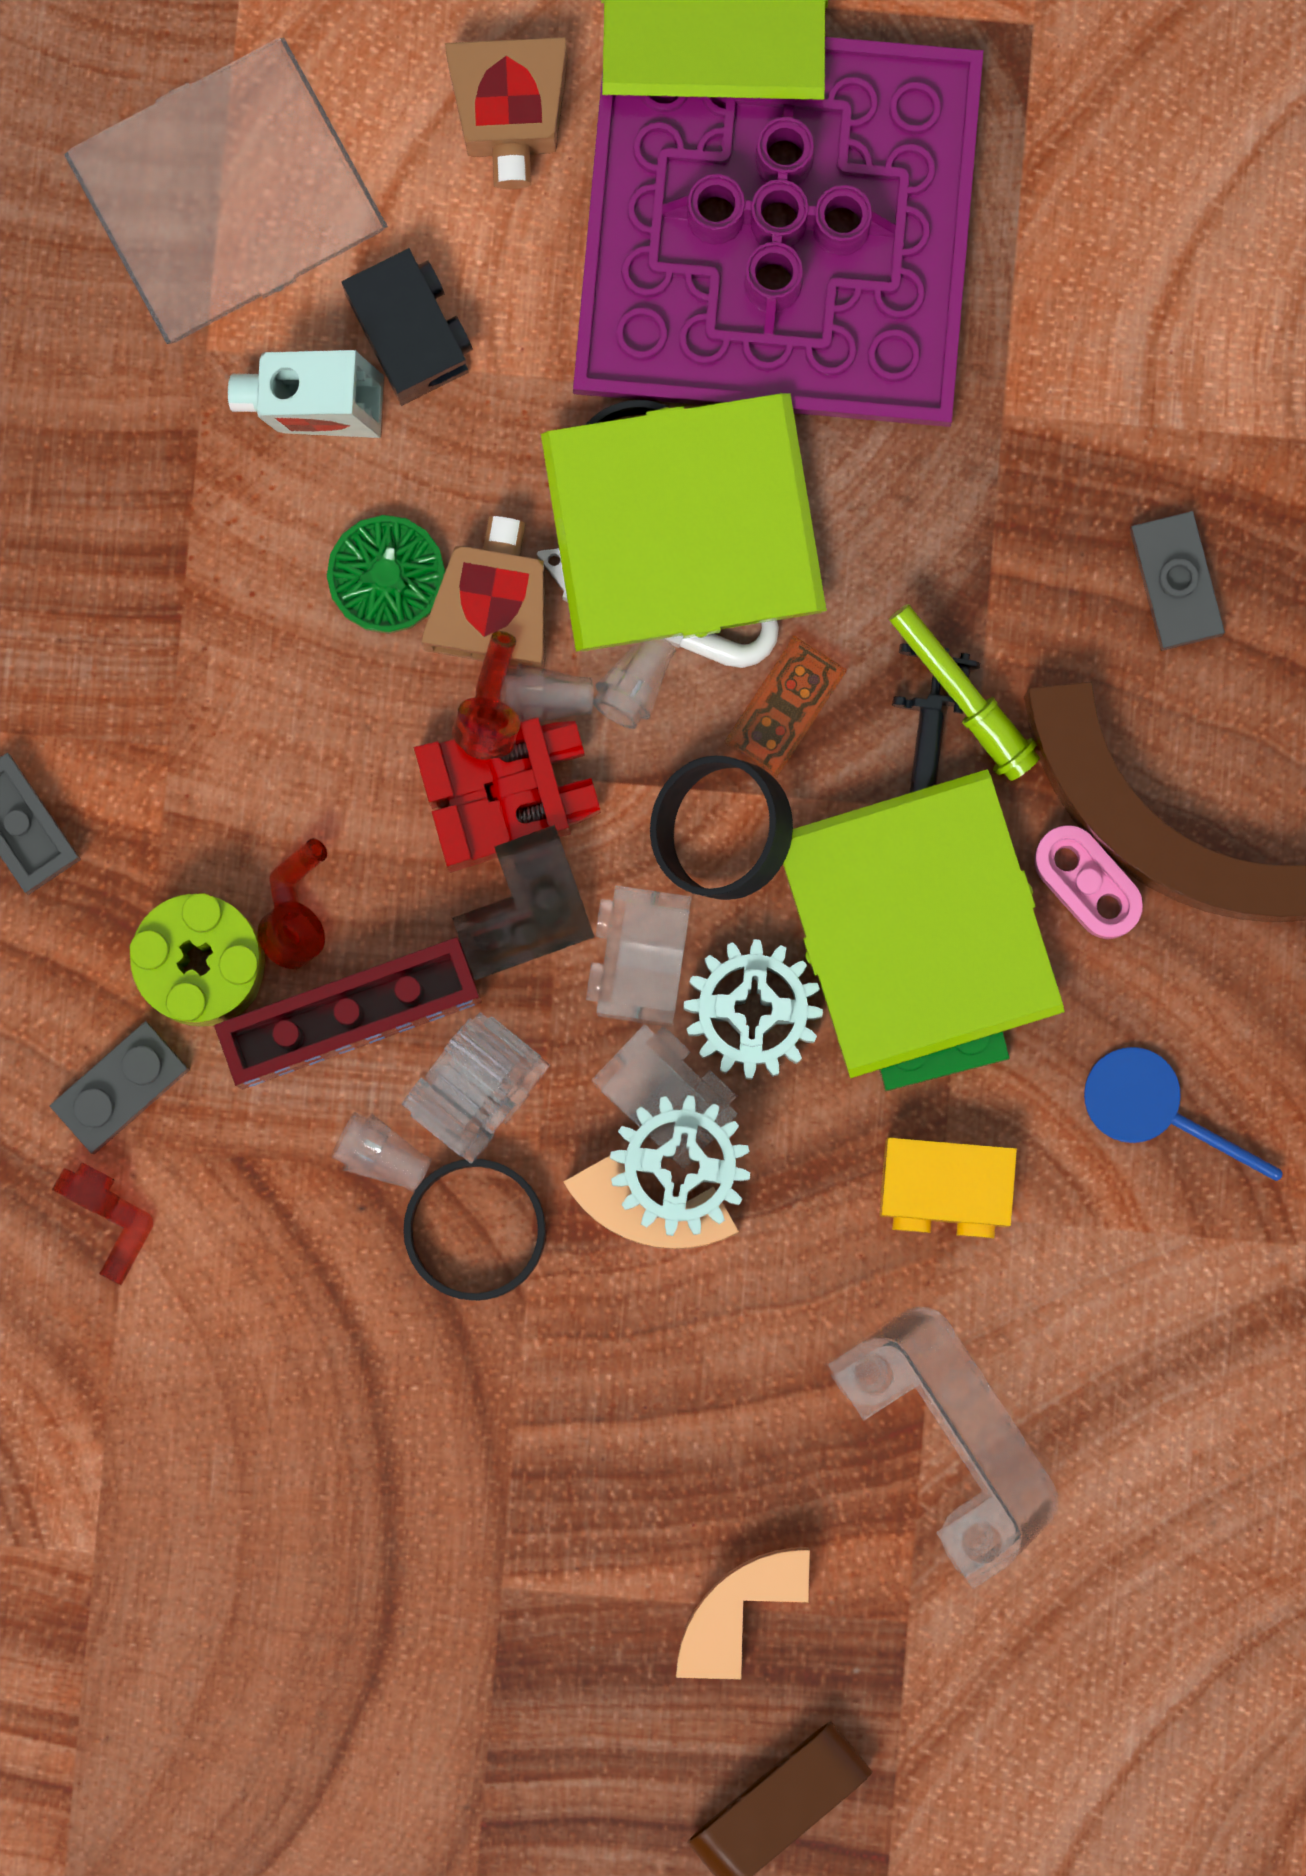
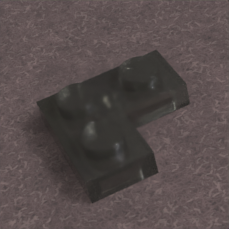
M555 825L494 846L512 896L452 918L474 980L595 937Z

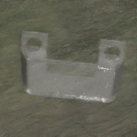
M913 1307L903 1311L823 1363L840 1391L852 1402L863 1421L913 1388L917 1390L982 1490V1492L946 1517L942 1529L936 1532L946 1555L963 1581L972 1589L1005 1569L1054 1519L1058 1509V1493L1054 1483L954 1329L940 1312L929 1307Z

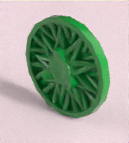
M380 515L359 521L341 535L330 553L327 580L332 600L346 619L366 631L391 634L411 629L430 615L445 574V568L440 548L425 529L407 518Z

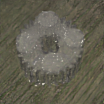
M481 1012L473 1020L469 1018L457 1034L452 1037L445 1046V1051L426 1074L425 1078L427 1080L421 1077L402 1103L405 1108L412 1112L410 1116L471 1164L488 1146L495 1136L494 1132L501 1124H507L530 1096L528 1093L551 1066L541 1058V1055L494 1017L487 1018Z

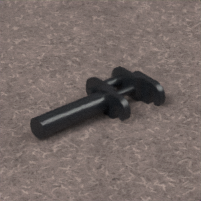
M900 644V654L918 657L908 644ZM961 653L960 658H953L968 678L970 677V670L980 668V663L970 660V654ZM933 675L931 691L927 699L913 698L912 700H906L905 697L894 696L892 700V706L920 711L909 793L936 785L945 719L941 711L942 705L954 707L953 713L963 714L961 708L950 696L940 695L941 684Z

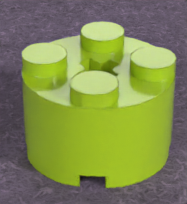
M205 893L186 894L161 903L144 918L130 944V965L133 979L139 992L154 1009L181 1024L198 1027L214 1026L239 1016L255 1000L264 975L265 953L263 943L255 927L231 904ZM193 947H197L203 952L209 949L213 951L206 959L210 970L202 976L193 969L187 972L184 970V967L190 962L187 953Z

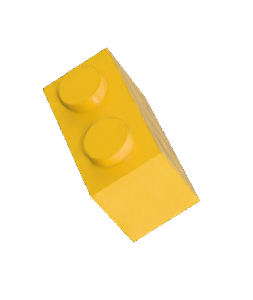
M887 1138L885 1140L879 1217L893 1218L892 1230L931 1233V1222L937 1221L957 1223V1236L995 1239L996 1227L1011 1226L1017 1149Z

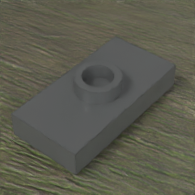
M1193 511L1131 526L1130 534L1161 651L1223 636L1225 631Z

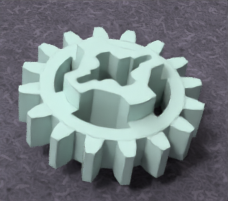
M754 939L750 948V954L741 955L733 942L727 944L728 961L723 964L711 955L705 958L704 962L711 973L708 979L699 976L691 977L689 984L695 990L701 992L699 999L684 1001L685 1011L699 1014V1021L690 1025L687 1028L688 1036L704 1035L707 1042L699 1052L703 1059L713 1055L715 1052L723 1056L720 1072L726 1074L733 1067L734 1063L737 1062L743 1064L745 1079L752 1080L756 1071V1065L765 1064L768 1072L774 1077L779 1075L778 1058L785 1056L795 1064L801 1061L802 1057L795 1046L798 1040L814 1044L817 1035L805 1027L806 1021L822 1018L823 1009L809 1006L807 998L815 995L820 988L818 983L802 985L799 977L807 967L803 960L795 963L790 968L783 963L786 947L780 945L772 956L769 957L763 955L761 940ZM744 968L743 983L729 995H713L718 984L726 976ZM767 970L777 974L786 982L795 1000L779 998L766 983ZM755 980L757 981V994H760L761 1005L770 1006L772 1013L771 1015L760 1017L759 1024L755 1027L754 1039L751 1040L749 1039V1026L746 1025L745 1015L735 1013L734 1007L735 1005L745 1004L748 994L751 993L752 981ZM711 1020L727 1021L740 1035L739 1050L728 1045L720 1038ZM794 1024L788 1036L781 1043L769 1050L762 1051L763 1036L775 1025Z
M687 1095L682 1110H673L667 1096L660 1097V1114L654 1117L644 1108H638L636 1113L642 1124L641 1127L635 1131L621 1126L618 1131L623 1139L629 1142L627 1151L616 1150L611 1151L610 1159L617 1163L625 1164V1172L611 1179L612 1185L617 1187L629 1186L632 1192L622 1203L623 1208L629 1210L639 1204L643 1206L646 1210L643 1214L641 1225L646 1228L657 1217L665 1219L666 1235L669 1236L674 1235L678 1221H687L694 1235L700 1234V1218L707 1214L720 1225L725 1219L719 1205L724 1200L735 1205H739L742 1201L739 1194L731 1189L733 1181H746L750 1179V1172L736 1167V1159L750 1152L748 1145L739 1144L732 1146L729 1140L739 1125L736 1121L720 1127L715 1122L719 1111V1106L716 1104H712L704 1114L695 1112V1099L691 1095ZM675 1122L673 1138L657 1150L640 1148L644 1140L654 1130ZM698 1126L708 1131L715 1138L722 1150L724 1160L709 1158L704 1154L696 1143ZM687 1135L686 1149H689V1160L699 1163L698 1174L691 1173L686 1175L684 1184L680 1185L679 1196L674 1197V1183L671 1182V1171L661 1169V1163L663 1158L674 1157L676 1148H680L681 1137ZM636 1171L655 1175L665 1189L663 1206L657 1204L644 1192ZM702 1182L720 1184L715 1194L705 1203L685 1210L687 1194Z

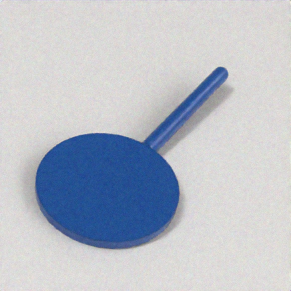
M1122 1048L1102 1057L1090 1071L1084 1092L1086 1109L1094 1125L1108 1137L1125 1143H1141L1159 1136L1172 1124L1275 1181L1282 1178L1283 1173L1281 1169L1177 1113L1181 1095L1179 1081L1172 1067L1158 1054L1143 1048Z

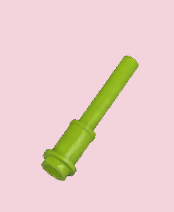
M909 604L897 610L889 618V621L949 696L966 714L962 724L969 728L996 763L993 771L997 775L1005 774L1010 781H1013L1030 770L1040 759L1034 750L1037 746L1036 741L1033 738L1026 740L1011 720L999 708L997 701L993 697L987 700L982 697L969 678Z

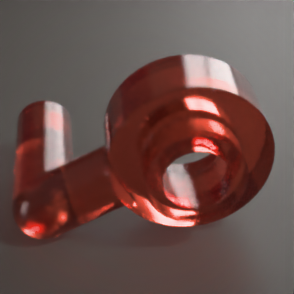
M496 631L491 635L476 684L475 697L467 699L460 704L452 727V736L455 742L468 755L481 760L508 755L514 748L521 725L517 713L508 705L500 702L501 689L516 645L515 637L504 631Z
M309 839L278 865L269 877L274 908L260 920L258 939L265 954L274 963L287 969L302 968L315 958L325 945V932L319 918L312 910L299 903L296 884L327 858V849L318 839Z
M82 1162L76 1173L63 1168L52 1191L123 1228L99 1273L122 1286L153 1228V1218L148 1212L110 1192L115 1180Z

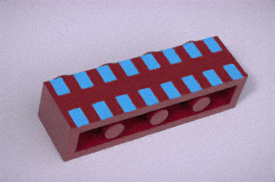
M458 937L215 1024L214 1027L235 1086L244 1090L481 1004L482 1000Z

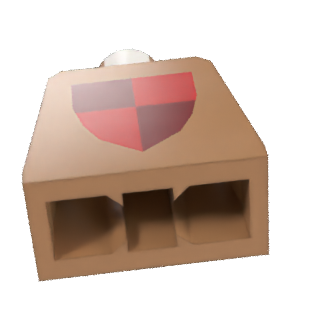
M565 37L445 43L448 68L468 156H492L493 182L496 188L520 189L530 186V154H550L556 152L567 70Z
M490 516L488 517L483 550L455 546L423 632L422 645L426 652L543 672L545 664L544 562L541 560L520 556L526 523L507 517Z

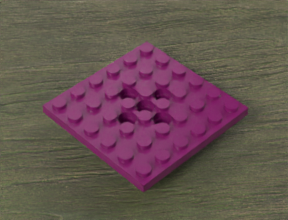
M825 37L824 100L602 95V69L573 394L706 406L780 393H791L795 414L951 427L984 50ZM778 141H789L799 147L802 156L793 164L781 165L770 158L767 150ZM720 197L727 200L732 205L734 211L729 218L720 222H712L700 214L699 206L709 198ZM781 202L793 208L797 218L792 224L778 228L768 224L761 214L770 204ZM836 208H846L857 215L860 224L851 232L840 233L828 226L825 217ZM776 264L784 267L789 272L791 281L782 289L770 290L759 284L756 274L766 265Z

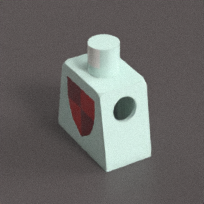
M356 350L265 352L260 357L259 374H231L228 383V403L232 412H257L261 420L281 433L381 438L384 375Z

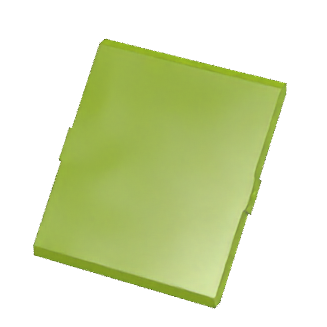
M601 0V3H604L602 95L824 100L825 8H828V0Z
M780 393L684 409V406L664 407L660 410L646 412L644 416L551 430L541 434L576 652L683 636V639L690 637L702 638L709 634L721 633V629L819 614L827 611L791 393Z
M988 769L793 829L791 845L783 867L806 937L803 938L807 951L805 957L807 962L811 964L814 976L818 975L850 1078L1065 1012L1033 909L1036 906L1032 897L1033 889L1027 881L1025 871L1020 869Z

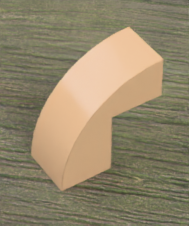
M610 1156L563 1181L574 1199L594 1220L611 1232L642 1245L665 1249H689L725 1240L739 1232L723 1202L719 1205V1208L723 1213L725 1221L719 1225L707 1214L700 1218L701 1232L697 1235L692 1233L687 1221H678V1226L673 1236L666 1235L665 1219L660 1217L656 1218L649 1227H644L641 1225L642 1217L646 1210L643 1206L639 1204L629 1210H625L622 1206L626 1197L632 1192L629 1186L617 1187L612 1185L611 1179L625 1172V1164L617 1163L610 1159ZM712 1187L687 1201L685 1210L705 1203L715 1194V1188Z
M787 1548L759 1555L740 1564L717 1581L704 1595L687 1623L678 1653L676 1678L741 1679L743 1601L808 1602L809 1548Z

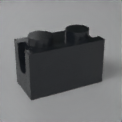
M410 248L341 281L345 295L401 406L469 373L464 354L473 350L472 345L458 317L454 316L446 320L435 299L445 295L429 260L418 265Z

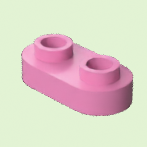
M1060 826L1049 831L1041 839L1034 856L1037 874L1089 933L1102 939H1115L1127 934L1135 927L1142 914L1143 902L1141 894L1136 885L1087 831L1076 826ZM1066 848L1076 854L1078 864L1074 870L1063 871L1056 866L1054 857L1058 850ZM1111 896L1118 901L1120 912L1116 918L1106 919L1098 913L1097 902L1101 897Z

